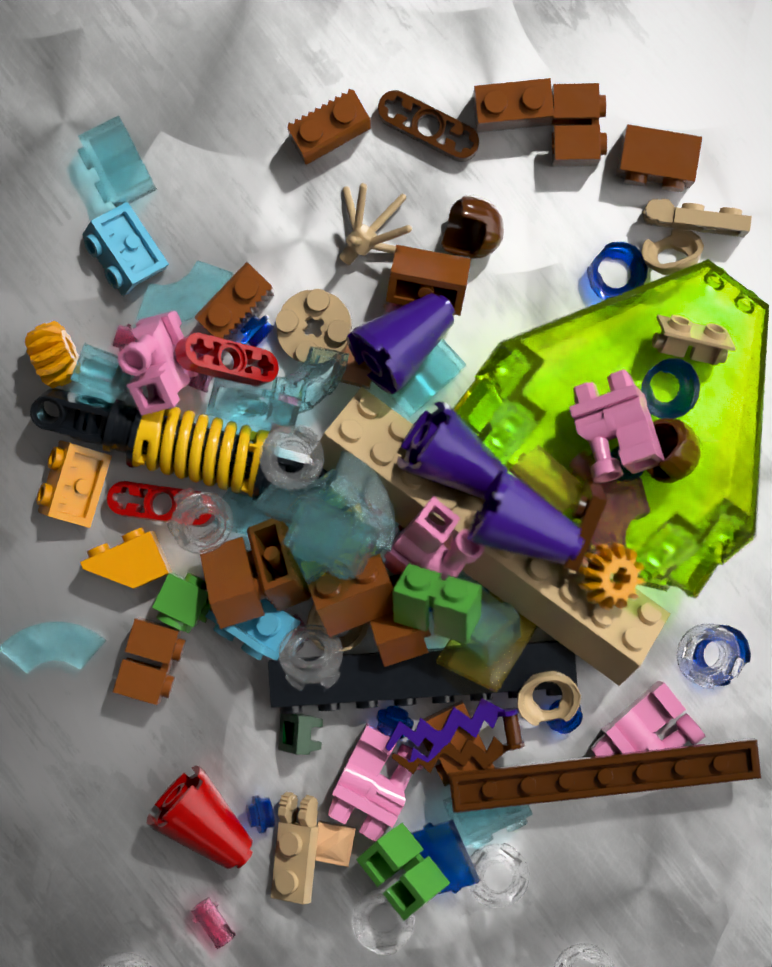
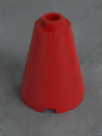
M194 766L192 769L195 774L189 777L183 773L160 796L155 803V806L160 810L155 818L149 813L147 824L158 833L225 869H231L234 866L240 868L250 859L253 853L250 849L253 840L207 773L200 766Z

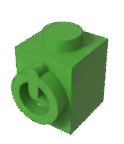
M173 572L168 573L152 607L159 611L156 616L158 620L187 633H190L192 627H196L199 621L206 623L208 618L205 616L209 610L212 611L205 580L191 573H187L185 578Z

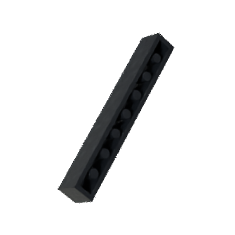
M550 640L428 649L429 653L384 667L379 652L283 658L277 661L270 659L268 661L271 708L280 707V714L303 712L302 706L318 705V711H335L341 709L340 703L356 702L357 709L379 707L378 701L394 700V706H410L417 704L416 698L432 697V703L434 704L455 702V695H470V701H480L481 698L492 700V693L508 692V698H517L524 683L532 675L542 672L556 671L564 674L578 687L575 653L559 641ZM553 682L540 683L534 689H546V696L562 695L561 687Z

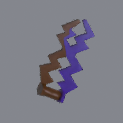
M481 698L472 719L453 706L442 730H436L421 717L415 731L399 721L386 745V750L390 751L402 735L418 747L424 738L429 740L433 746L428 756H425L414 747L412 748L410 760L396 753L392 754L393 760L414 775L419 764L431 773L442 754H447L462 766H465L473 756L485 769L508 750L521 749L525 746V743L521 737L518 708L502 709ZM498 717L503 718L507 740L505 744H502L493 736L485 752L470 739H467L460 752L450 742L458 726L476 738L484 720L493 729Z

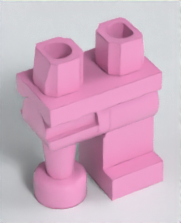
M169 311L140 319L136 323V328L132 330L136 342L127 344L118 354V363L121 369L127 374L134 376L127 386L141 415L175 407L180 400L177 395L179 390L190 382L191 377H195L198 374L181 367L176 359L175 347L178 341L184 338L180 329L182 322L177 311ZM191 346V351L195 352L193 346ZM146 385L148 399H146L143 394L142 386Z
M626 370L614 372L607 377L611 390L607 394L599 396L597 386L593 382H586L573 388L575 405L569 408L572 418L575 419V429L581 437L589 442L596 462L590 467L593 482L595 483L610 482L623 475L620 461L616 458H611L608 441L615 438L618 439L620 446L619 455L622 465L633 474L656 467L665 460L647 407L645 394L635 385L632 377Z
M433 496L384 555L386 558L384 566L394 575H401L409 563L441 573V580L446 581L448 576L457 578L465 563H472L484 552V546L467 538L469 530L465 529L452 539L450 544L451 550L446 548L443 543L461 518ZM432 512L441 516L445 526L432 522L428 514Z
M657 681L611 723H608L601 729L604 734L590 749L596 756L681 747L688 741L692 745H696L706 736L687 713L676 721L678 730L663 740L657 736L656 731L686 710L664 682Z
M366 723L332 790L334 797L331 801L328 816L346 824L354 808H358L367 813L359 832L376 842L386 831L387 827L393 828L406 801L405 790L412 773L399 764L390 779L380 774L386 760L394 749L393 747L390 751L386 750V745L391 736ZM402 743L397 754L410 760L412 748ZM419 764L417 770H422L423 767Z

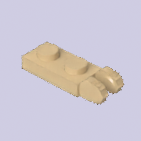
M658 198L649 200L645 206L646 208L641 213L647 225L651 224L652 226L654 224L656 227L682 228L696 232L745 237L750 232L752 216L742 215V210L737 208L723 207L719 209V212L704 211L705 206L696 203H683L682 208H675L669 199L658 200Z
M286 792L281 795L280 807L278 808L280 822H278L271 898L298 904L311 903L319 829L316 826L318 802L314 796L306 795L300 802L298 814L300 823H296L297 795L292 792Z

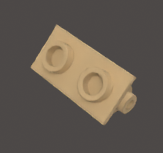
M657 314L656 318L662 331L661 333L655 332L653 335L652 347L657 348L659 353L684 358L688 346H693L689 355L691 360L718 365L719 362H726L728 350H736L729 332L718 324L708 323L705 326L692 323L689 319L680 315L666 317Z

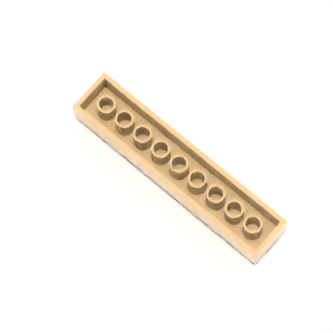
M361 387L323 434L309 458L404 528L407 527L434 496L461 518L443 543L446 548L451 550L450 544L452 539L460 531L470 529L476 511L481 510L485 500L413 475L399 468L397 463L398 456L404 460L407 452L401 446L413 424ZM432 512L428 514L432 522L445 526L441 516ZM484 546L483 554L474 562L465 563L462 569L463 572L618 686L641 666L670 616L668 611L636 588L635 590L639 598H627V607L618 608L614 605L610 610L603 609L598 603L594 604L586 599L588 591L581 590L578 586L585 579V575L580 574L579 571L575 572L567 569L559 563ZM585 556L580 567H587L588 565ZM614 573L610 574L609 579L613 578Z

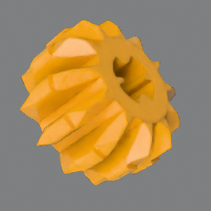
M54 320L47 324L38 325L34 330L27 333L25 337L26 352L31 359V364L34 366L36 374L40 376L44 384L53 389L60 385L61 387L67 385L73 379L80 377L82 365L79 361L80 357L64 326Z
M615 542L611 543L610 546L605 544L596 545V555L589 552L585 554L588 565L587 567L579 568V573L585 575V579L578 586L581 590L588 591L586 599L591 603H598L603 609L610 610L614 605L618 608L627 607V598H639L635 590L636 585L640 586L646 582L643 578L638 577V573L645 568L643 563L635 561L638 554L632 549H625L623 544ZM614 573L613 578L609 579L610 574Z

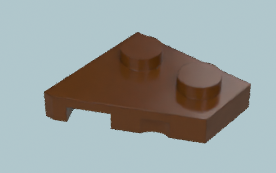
M588 478L584 482L581 494L572 512V522L580 528L579 537L584 539L583 545L574 560L568 558L562 564L563 567L575 572L579 571L608 502L601 483H595Z

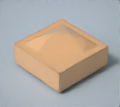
M319 820L315 861L349 867L356 828Z

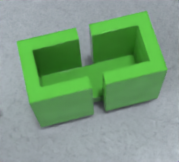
M408 563L393 590L394 622L427 632L429 628V607H432L434 611V634L467 644L481 617L482 585L448 576L446 581L441 580V573Z
M402 822L378 839L356 861L377 887L401 869L406 871L399 881L382 893L403 921H405L446 888L450 882L430 856L425 859L421 856L420 853L424 849Z

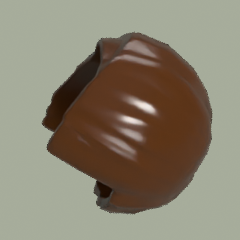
M464 195L450 209L448 223L441 241L442 249L471 259L490 255L500 246L504 238V222L500 211L485 198L475 195Z
M671 418L656 420L653 424L665 460L659 463L658 466L647 469V472L658 482L674 483L690 475L697 467L701 458L700 441L694 430L680 420Z

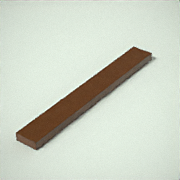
M755 738L449 773L453 813L761 778L758 744Z

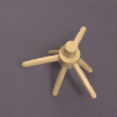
M361 183L359 186L356 210L350 188L348 186L343 188L345 203L352 226V232L346 238L348 245L339 255L344 263L351 265L359 254L365 256L371 249L395 254L396 246L384 244L383 242L410 233L412 227L407 225L378 236L375 232L406 200L405 194L399 195L369 227L362 224L367 185Z

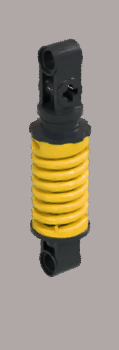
M53 388L45 391L33 402L30 408V417L33 423L40 429L68 435L83 442L102 444L103 450L107 452H113V450L126 453V465L128 467H139L145 465L146 462V467L149 471H155L160 467L164 475L175 473L179 479L189 476V479L194 483L200 482L203 479L206 486L211 487L217 483L221 490H227L231 487L233 493L246 492L255 501L260 500L265 488L304 499H313L323 492L329 478V472L309 458L310 455L277 447V431L275 430L267 431L260 429L255 432L251 430L250 426L243 425L239 435H237L238 426L236 422H228L225 431H222L224 422L221 418H214L211 427H208V415L200 414L197 422L194 423L195 413L187 410L184 412L181 420V409L176 406L171 409L141 415L138 407L127 406L124 400L116 399L113 404L98 397L79 395ZM45 401L53 402L58 407L59 417H53L46 412L44 408ZM306 470L315 472L320 482L314 485L305 483L301 478V472Z

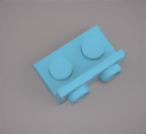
M128 202L91 220L82 234L87 251L91 256L98 259L105 270V277L108 283L113 288L118 289L123 297L128 295L136 285L164 271L169 265Z
M268 599L261 600L265 616L220 629L213 611H208L205 617L216 624L213 628L216 633L230 641H233L235 637L244 642L241 649L258 660H261L264 655L277 661L301 621L286 611H277L276 607Z

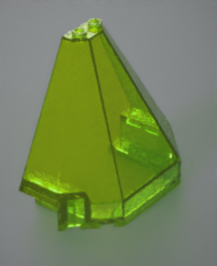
M707 259L499 342L474 376L475 381L457 402L453 410L507 467L508 472L514 474L572 522V512L575 503L581 494L586 478L593 480L590 467L596 462L589 442L581 437L575 429V419L572 418L569 408L575 405L573 388L586 382H593L597 386L599 396L611 392L607 377L614 372L626 370L632 377L635 385L645 394L652 421L671 418L689 425L699 438L701 458L695 470L684 479L674 483H662L653 479L647 470L633 474L626 469L620 459L618 439L609 440L611 458H616L620 461L623 475L616 480L601 483L608 502L587 549V553L596 555V545L599 544L608 546L613 542L623 544L625 549L634 550L638 554L635 561L641 562L645 566L638 573V577L643 578L646 582L641 586L667 591L670 586L678 587L685 592L686 596L698 598L718 565L726 563L756 538L769 305L760 299L755 292L747 289L731 277L723 268ZM657 314L666 317L680 315L686 317L692 323L705 326L708 323L718 324L729 332L736 350H728L726 362H719L718 365L691 360L689 355L693 346H688L684 358L659 353L657 348L652 347L653 335L655 332L661 333L662 331L656 318Z

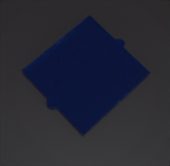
M453 819L435 825L429 822L422 829L411 832L424 849L420 853L424 859L430 856L450 882L438 894L449 891L456 894L461 888L477 884L481 881Z

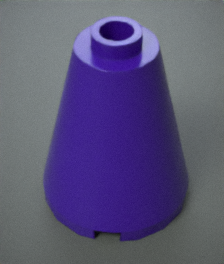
M430 293L354 328L346 338L348 347L358 365L365 361L372 370L367 375L370 380L381 390L394 395L406 386L452 327L455 310L446 297L442 295L438 297Z
M437 401L434 405L438 409L432 414L425 410L409 430L401 446L407 452L404 460L398 456V466L413 475L483 499L497 473L503 469L507 471V467L449 405Z
M503 469L497 473L483 497L485 501L481 510H477L467 538L478 545L559 564H564L568 558L574 560L580 552L584 539L579 537L580 528L511 472Z

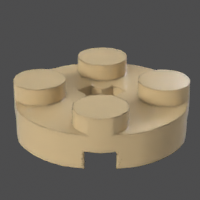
M322 289L301 291L289 298L277 314V337L283 350L294 360L306 365L323 366L337 360L348 347L346 338L351 333L352 318L347 307L335 295ZM312 318L315 321L322 319L324 325L320 328L322 334L317 338L314 334H305V329L308 327L307 321Z

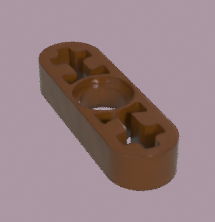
M399 90L388 91L380 98L378 103L379 118L388 127L456 161H468L476 155L479 147V136L471 126ZM396 100L401 101V109L410 115L413 107L418 109L419 111L416 112L412 119L411 128L405 126L408 118L402 114L397 113L394 118L389 117V109L385 105L387 103L393 105ZM425 116H432L439 122L440 128L432 136H425L418 130V122ZM446 124L452 126L449 135L459 139L463 134L469 136L468 143L472 148H463L461 152L455 150L456 143L447 137L445 144H440L438 141L441 140L445 133Z

